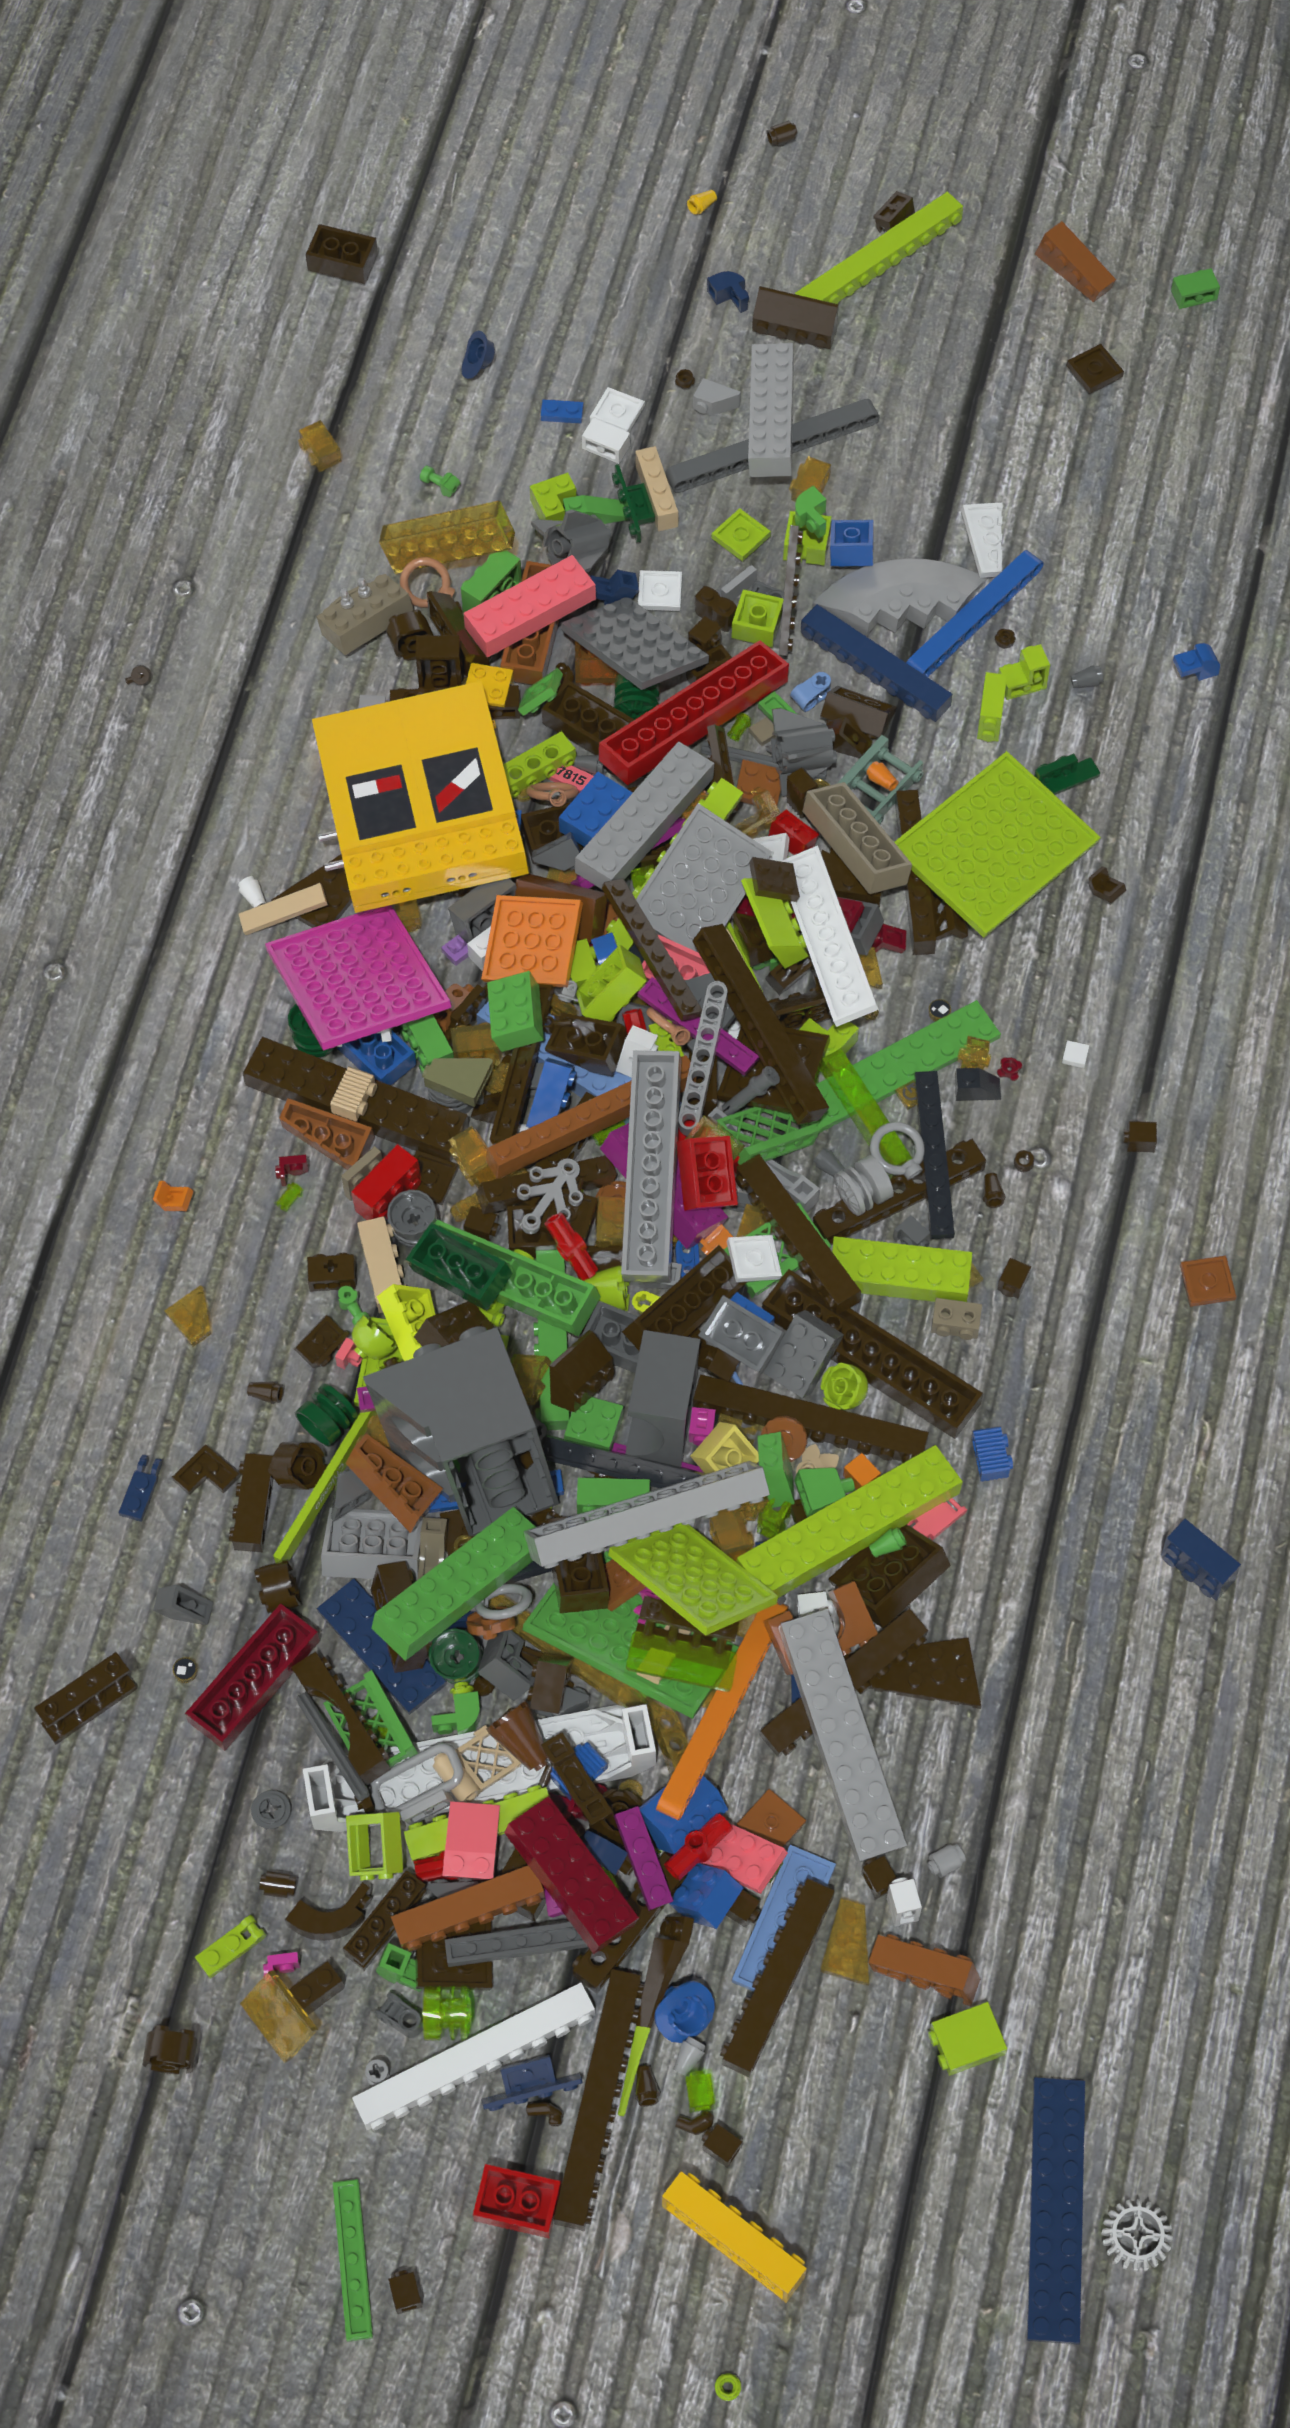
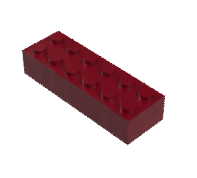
M280 1603L185 1712L188 1723L226 1751L294 1672L291 1667L306 1658L320 1642L318 1632Z
M549 1796L508 1823L504 1833L593 1954L634 1927L639 1917Z

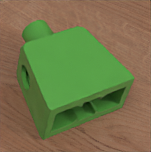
M835 1468L800 1469L794 1479L807 1518L845 1497V1493L855 1490L853 1479L850 1477L840 1480Z

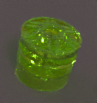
M424 1986V2041H441L444 2029H449L451 2040L456 2039V2029H460L461 2040H468V2034L472 2026V2000L468 1993V1986H461L460 1997L457 1998L455 1986H451L448 1998L443 1997L441 1986Z

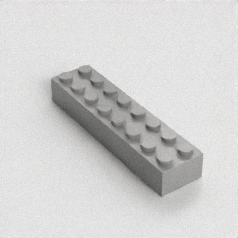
M793 343L752 344L748 450L750 477L791 476Z
M678 742L575 857V873L601 889L604 882L625 879L713 779L714 762Z

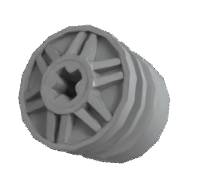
M868 1155L856 1162L855 1169L849 1166L834 1176L840 1196L847 1207L857 1216L863 1214L865 1209L867 1211L872 1209L873 1202L881 1204L893 1197L894 1192L890 1179L882 1165L872 1155Z

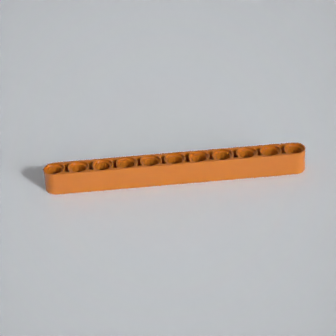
M777 1603L757 1612L664 1789L656 1811L678 1821L681 1819L772 1644L763 1621L788 1611L789 1606Z

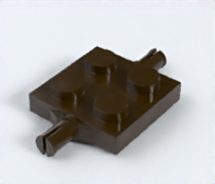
M487 983L484 987L477 984L450 1015L451 1022L444 1033L448 1043L451 1038L460 1042L464 1036L467 1037L472 1032L473 1026L477 1022L476 1014L486 1004L488 996Z
M576 1177L577 1188L581 1192L584 1179L580 1178L579 1180V1177ZM561 1189L565 1206L571 1213L569 1224L574 1232H577L585 1242L597 1205V1198L581 1192L583 1195L582 1203L579 1206H572L568 1201L569 1190ZM572 1196V1199L575 1201L580 1199L578 1196ZM554 1199L544 1212L540 1231L550 1233L544 1223L552 1215L557 1214ZM554 1242L553 1248L557 1250V1243Z

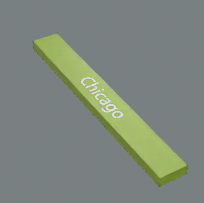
M376 1411L360 1412L274 1553L275 1562L286 1559L290 1561L333 1490L334 1485H336L338 1475L347 1467L345 1463L353 1448L368 1432L378 1416Z

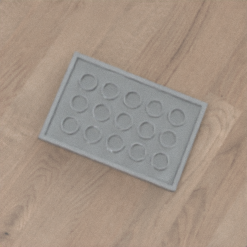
M697 804L641 890L636 901L658 935L698 952L692 940L700 929L718 924H723L725 927L746 894L741 880L752 878L749 865L751 858L768 859L772 851L702 805Z

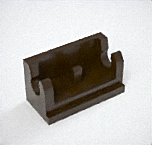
M896 191L873 216L879 233H881L883 227L887 232L915 213L913 197Z

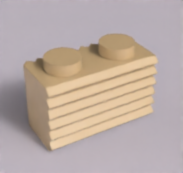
M348 1066L330 1103L332 1113L357 1121L360 1115H364L368 1106L366 1101L369 1096L373 1097L377 1088L374 1075Z

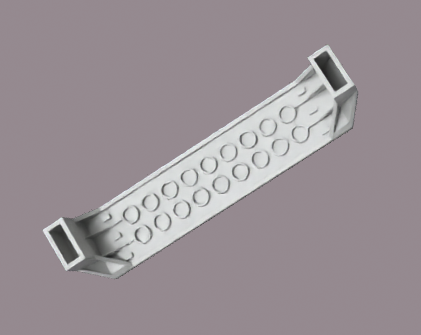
M646 1704L629 1708L613 1705L535 1720L544 1742L563 1732L573 1749L579 1744L583 1746L588 1742L606 1761L608 1769L596 1778L593 1784L633 1777L656 1765V1749ZM474 1732L413 1744L418 1753L439 1743L449 1744L456 1750L475 1736L473 1735ZM490 1735L482 1740L481 1747L496 1749L497 1742ZM389 1747L386 1753L392 1758L400 1753L398 1747ZM467 1750L461 1756L465 1761L476 1763L478 1752ZM480 1752L479 1763L493 1765L495 1755ZM497 1755L496 1766L506 1768L512 1764L508 1757ZM436 1756L381 1784L379 1794L386 1809L392 1810L444 1783L432 1767ZM332 1758L325 1761L321 1766L303 1769L310 1817L314 1830L344 1832L347 1831L346 1816L365 1814L364 1809H358L354 1793ZM547 1758V1759H546L547 1762H548L547 1765L553 1767V1766L551 1765L549 1759ZM521 1763L519 1768L481 1792L470 1803L480 1804L489 1800H494V1803L504 1800L503 1796L517 1792L518 1796L528 1793V1788L538 1785L545 1766L536 1772L534 1768L529 1771ZM477 1769V1777L482 1783L491 1778L492 1771ZM550 1780L547 1787L549 1793L560 1791L555 1783ZM448 1791V1793L451 1794L454 1802H458V1800L455 1798L452 1792ZM450 1806L442 1809L441 1811L435 1814L449 1812ZM378 1823V1824H368V1827H370V1826H375V1825H381V1823Z

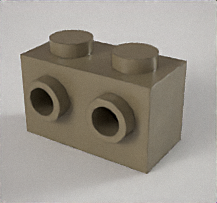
M936 1298L931 1333H936L943 1337L949 1335L959 1336L965 1340L977 1339L982 1304Z

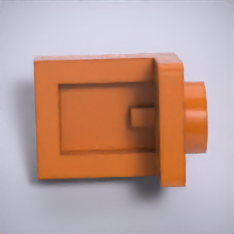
M159 1181L153 1201L164 1211H187L194 1191L190 1187H170L165 1181Z
M721 1224L709 1236L700 1240V1243L703 1245L701 1250L706 1255L718 1245L724 1250L728 1247L726 1242L728 1237H733V1235Z

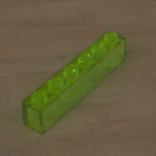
M842 1048L822 1058L820 1070L870 1147L872 1136L876 1130L889 1123V1121ZM895 1131L883 1136L879 1144V1151L886 1162L895 1166H902L907 1161L913 1159ZM887 1173L889 1178L895 1176L894 1174Z

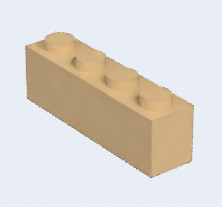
M656 446L637 450L636 469L641 483L645 484L655 514L657 530L663 531L678 527V510Z
M379 1217L358 1222L357 1225L378 1311L383 1313L376 1296L392 1284L401 1285L400 1278H404L401 1264L396 1265L395 1258L399 1256L396 1244L391 1245L390 1238L393 1237L391 1225H386L385 1218Z

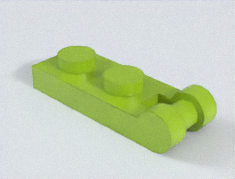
M252 1915L244 1918L239 1925L195 1956L196 1961L210 1979L267 1936L262 1928L259 1929L255 1924L256 1920ZM248 1930L251 1936L245 1940L242 1934Z

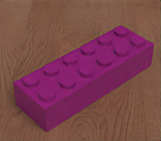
M629 1123L611 1131L600 1147V1150L625 1179L627 1176ZM676 1159L673 1234L686 1249H689L700 1243L702 1238L705 1239L718 1226L723 1225L728 1216L720 1207L684 1211L679 1161Z

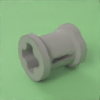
M372 2060L367 2064L365 2073L370 2085L376 2086L390 2078L388 2067L382 2060ZM379 2069L381 2073L380 2078H376L374 2070Z

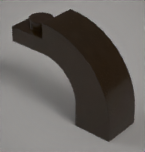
M362 1882L347 1903L340 1909L332 1912L317 1911L302 1900H299L285 1918L286 1925L299 1935L312 1940L327 1941L344 1937L356 1930L364 1922V1915L360 1910H365L372 1900V1897H370L372 1895L371 1889Z

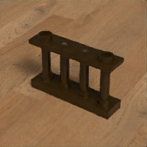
M644 1596L639 1619L646 1620L645 1624H637L632 1648L647 1652L650 1649L675 1654V1659L727 1671L732 1646L726 1645L727 1640L735 1642L739 1621L708 1634V1636L716 1637V1642L702 1639L703 1633L663 1600ZM655 1623L670 1626L669 1630L654 1627ZM679 1629L691 1631L693 1636L681 1634L678 1631Z
M117 1652L34 1707V1710L43 1721L41 1723L42 1727L55 1745L137 1690L135 1684L128 1676L129 1668Z

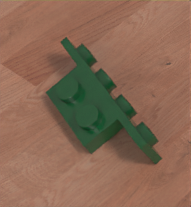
M616 464L614 473H612V481L614 486H618L619 502H623L624 517L629 519L630 522L628 524L629 533L635 537L636 543L641 542V529L639 525L655 522V514L645 484L641 483L626 487L620 466Z
M1073 753L1069 756H1061L1052 763L1040 765L1035 770L1034 776L1056 795L1099 777L1100 771L1092 758L1078 762L1077 757Z

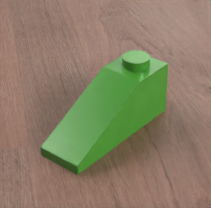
M587 495L563 498L565 512L573 509L588 515L594 514L604 524L629 520L624 517L623 502H619L617 499Z

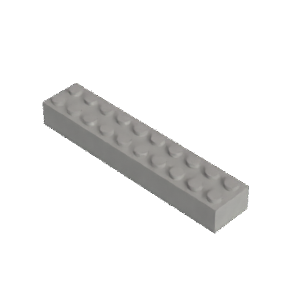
M633 1050L621 1270L624 1281L670 1283L677 1159L676 1142L678 1139L681 1056L679 1051Z
M747 1461L524 1531L531 1559L541 1567L552 1568L559 1565V1561L565 1559L574 1561L582 1557L581 1554L587 1552L591 1554L599 1553L605 1550L604 1547L612 1544L615 1547L622 1546L628 1543V1539L635 1537L636 1539H644L649 1537L651 1532L657 1530L659 1532H666L673 1529V1525L679 1523L688 1525L696 1521L695 1518L701 1516L705 1518L718 1515V1511L723 1509L731 1511L740 1508L742 1503L749 1502L753 1504L764 1500L763 1497L770 1495L763 1467Z
M828 1609L781 1623L778 1629L856 1863L906 1847L907 1844Z

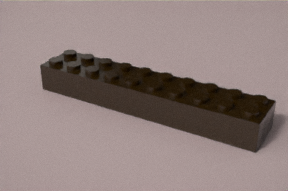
M262 1036L243 1071L245 1086L287 1101L289 1098L332 1113L330 1103L347 1068ZM375 1080L377 1084L373 1097H368L366 1101L368 1106L365 1114L360 1115L355 1122L372 1127L375 1136L411 1150H418L452 1162L469 1128L468 1115Z
M790 1269L786 1271L762 1303V1309L775 1317L774 1323L786 1331L795 1315L806 1310L844 1334L831 1360L837 1364L847 1363L858 1367L865 1374L868 1384L954 1439L957 1438L981 1405L983 1392L853 1309L849 1308L837 1315L833 1309L830 1310L826 1306L820 1291L816 1292L809 1281Z

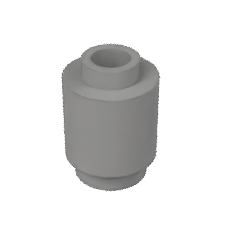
M949 1844L929 1855L927 1865L934 1876L938 1875L942 1878L962 1867V1863L966 1862V1858L958 1844L953 1846Z

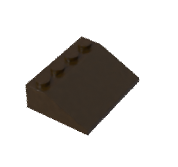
M821 986L810 989L808 993L801 994L796 992L790 994L786 999L774 998L768 1001L783 1027L801 1028L809 1018L816 1023L833 1019Z
M907 1524L899 1528L907 1542L906 1545L902 1546L903 1549L875 1558L868 1546L851 1557L828 1579L835 1588L855 1581L872 1621L883 1629L951 1566L943 1547Z

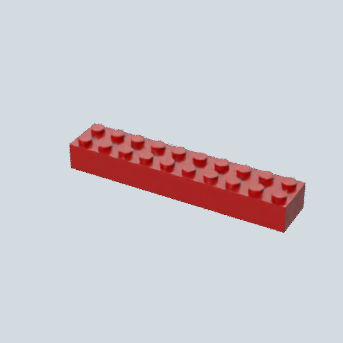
M759 640L599 743V761L625 784H631L654 769L678 742L688 747L708 734L707 726L714 724L722 725L787 683L789 663Z

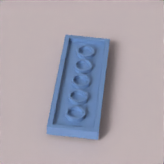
M789 1846L788 1854L784 1858L732 1978V1983L753 1992L755 1991V1988L752 1987L758 1973L763 1974L766 1966L763 1965V1961L767 1952H773L776 1946L773 1940L778 1929H784L787 1921L784 1920V1916L789 1906L794 1907L797 1901L794 1895L799 1884L804 1885L808 1878L827 1887L836 1867L835 1863L795 1846Z

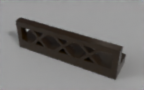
M930 888L936 940L951 934L960 939L967 937V922L946 902L941 913H938V907L943 899ZM944 919H946L948 928L940 931V926Z

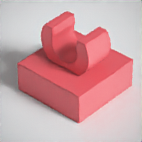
M345 1339L335 1356L336 1365L344 1370L348 1363L359 1367L362 1362L361 1356L354 1351L356 1346L351 1339Z

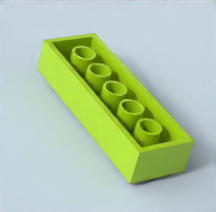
M834 1236L832 1252L859 1287L862 1294L935 1302L936 1298L967 1302L972 1252Z

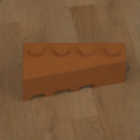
M1063 221L1044 234L1035 252L1038 258L1092 302H1095L1111 290L1116 281L1114 276Z
M289 1098L279 1117L284 1129L346 1170L369 1151L375 1137L372 1127Z
M367 1433L355 1445L345 1463L410 1533L430 1511L432 1506L435 1505L443 1490L441 1486Z
M887 1934L886 1937L877 1936L868 1962L874 1972L902 1982H906L907 1978L911 1979L910 1982L918 1988L927 1990L932 1987L935 1991L941 1993V1996L951 1999L953 1995L963 1999V2004L970 2007L981 1980L970 1958L963 1955H957V1957L950 1956L946 1951L939 1948H934L933 1950L926 1949L922 1944L914 1941L905 1943L900 1938Z

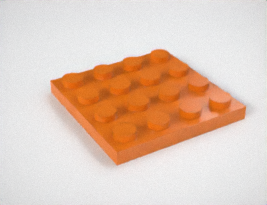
M497 895L481 977L483 982H491L530 971L538 984L567 988L583 902L573 899Z

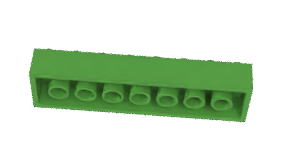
M436 1220V1225L507 1263L513 1274L496 1297L497 1302L576 1336L580 1335L601 1297L594 1285L440 1220Z
M512 1507L379 1609L374 1615L371 1629L406 1661L533 1561L530 1557L524 1531L536 1527L515 1507Z

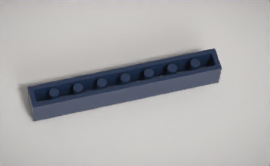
M818 604L801 620L800 633L806 639L814 641L823 650L835 655L839 661L847 663L856 672L862 673L874 684L886 689L892 696H897L907 706L918 710L925 718H930L937 722L951 706L953 695L951 692Z

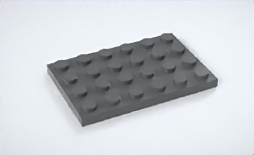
M622 598L561 623V630L641 690L704 665L709 661L708 654L630 598Z

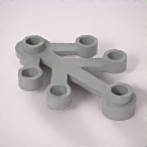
M563 1159L558 1163L557 1167L542 1169L536 1166L531 1168L529 1178L533 1182H540L543 1178H557L553 1183L532 1187L527 1184H521L518 1187L517 1196L521 1200L545 1194L534 1211L523 1217L521 1226L524 1232L534 1234L539 1230L540 1218L553 1199L557 1213H565L568 1216L566 1219L569 1222L571 1213L565 1206L561 1188L566 1182L570 1193L568 1201L572 1206H579L582 1203L583 1195L578 1191L575 1180L580 1171L576 1161ZM571 1167L572 1170L566 1171L564 1168ZM538 1172L540 1173V1176L535 1177L533 1176V1173ZM527 1190L528 1194H521L520 1191ZM572 1196H578L580 1199L575 1201L572 1199ZM533 1219L535 1223L529 1224L527 1220Z

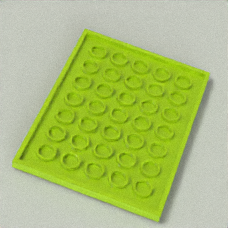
M1006 751L894 843L912 863L911 870L985 938L1095 846L1101 837Z

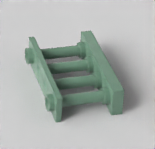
M883 735L876 740L838 782H845L851 791L853 788H859L880 802L874 811L865 806L879 825L883 821L884 815L895 804L896 791L908 790L914 782L918 783L924 774L922 772L923 762L921 760L912 768L891 754L888 749L889 739ZM880 759H885L907 774L887 797L862 781L869 766Z

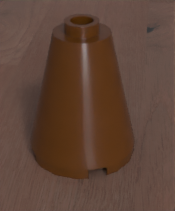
M526 1701L486 1728L488 1734L529 1771L534 1768L537 1772L548 1764L547 1756L541 1747L544 1741Z

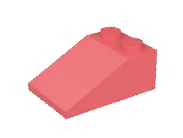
M450 1801L443 1877L490 1880L494 1878L500 1805Z

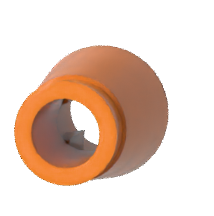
M875 761L867 769L866 775L870 781L889 791H893L897 787L899 781L884 763Z

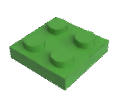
M556 668L527 688L518 711L523 716L529 712L534 713L543 702L553 700L557 695L558 687L561 685L560 681L563 673Z

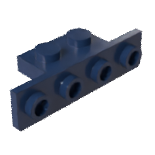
M546 2055L500 2067L505 2093L482 2098L481 2102L483 2109L496 2111L502 2109L504 2104L507 2103L522 2104L529 2101L528 2098L537 2095L539 2098H545L553 2095V2091L556 2090L571 2091L577 2089L578 2085L582 2084L583 2081L580 2073L555 2079L550 2056Z

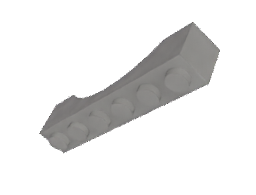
M716 1107L701 1124L716 1137L723 1136L715 1122L717 1119L727 1115ZM726 1124L728 1129L737 1131V1126ZM738 1139L742 1148L750 1146V1143ZM772 1159L765 1161L796 1204L800 1202L806 1213H808L819 1201L820 1188L805 1176L786 1169Z

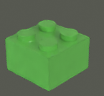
M591 1397L576 1412L571 1413L564 1439L612 1451L624 1417L623 1405Z

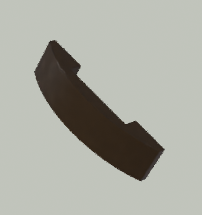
M563 1732L541 1744L558 1777L589 1824L594 1826L611 1816L613 1811L584 1770Z

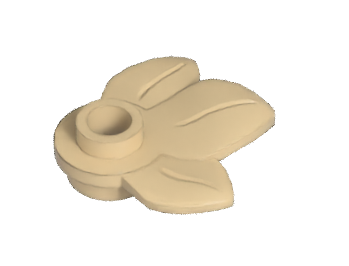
M813 1444L807 1447L802 1454V1462L798 1464L796 1474L800 1469L836 1468L839 1456L830 1453L820 1454L818 1446Z

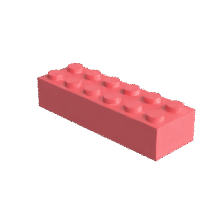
M571 555L464 612L465 629L488 658L596 600L595 583L575 557Z

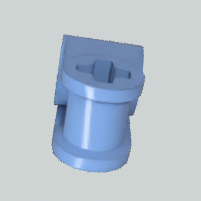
M818 672L805 682L797 685L792 690L790 696L804 712H807L826 698L827 692L830 691L831 678L827 673Z

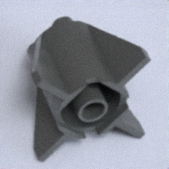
M572 509L565 512L563 521L539 519L531 521V525L544 537L543 543L544 547L547 546L549 553L546 555L551 565L573 555L585 572H589L598 560L606 555L609 538H611L612 533L610 528L605 526L602 520L594 514L588 515Z
M782 708L772 709L774 726L772 734L775 735V738H772L771 745L765 746L766 751L772 753L773 762L778 763L780 767L776 768V771L779 773L781 796H786L787 776L803 767L814 778L832 766V763H837V754L833 750L832 744L835 741V733L833 728L828 729L826 724Z

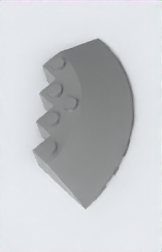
M915 558L893 559L877 562L873 566H865L845 575L823 591L813 602V606L818 604L866 637L877 623L896 633L905 619L925 629L935 614L947 622L974 598L987 578H980L979 574L971 570L942 561Z

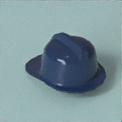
M475 331L468 340L461 368L462 375L466 379L476 376L480 369L488 367L494 359V343L488 340L482 331Z

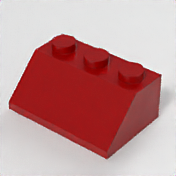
M730 1136L689 1138L676 1142L684 1211L738 1205Z

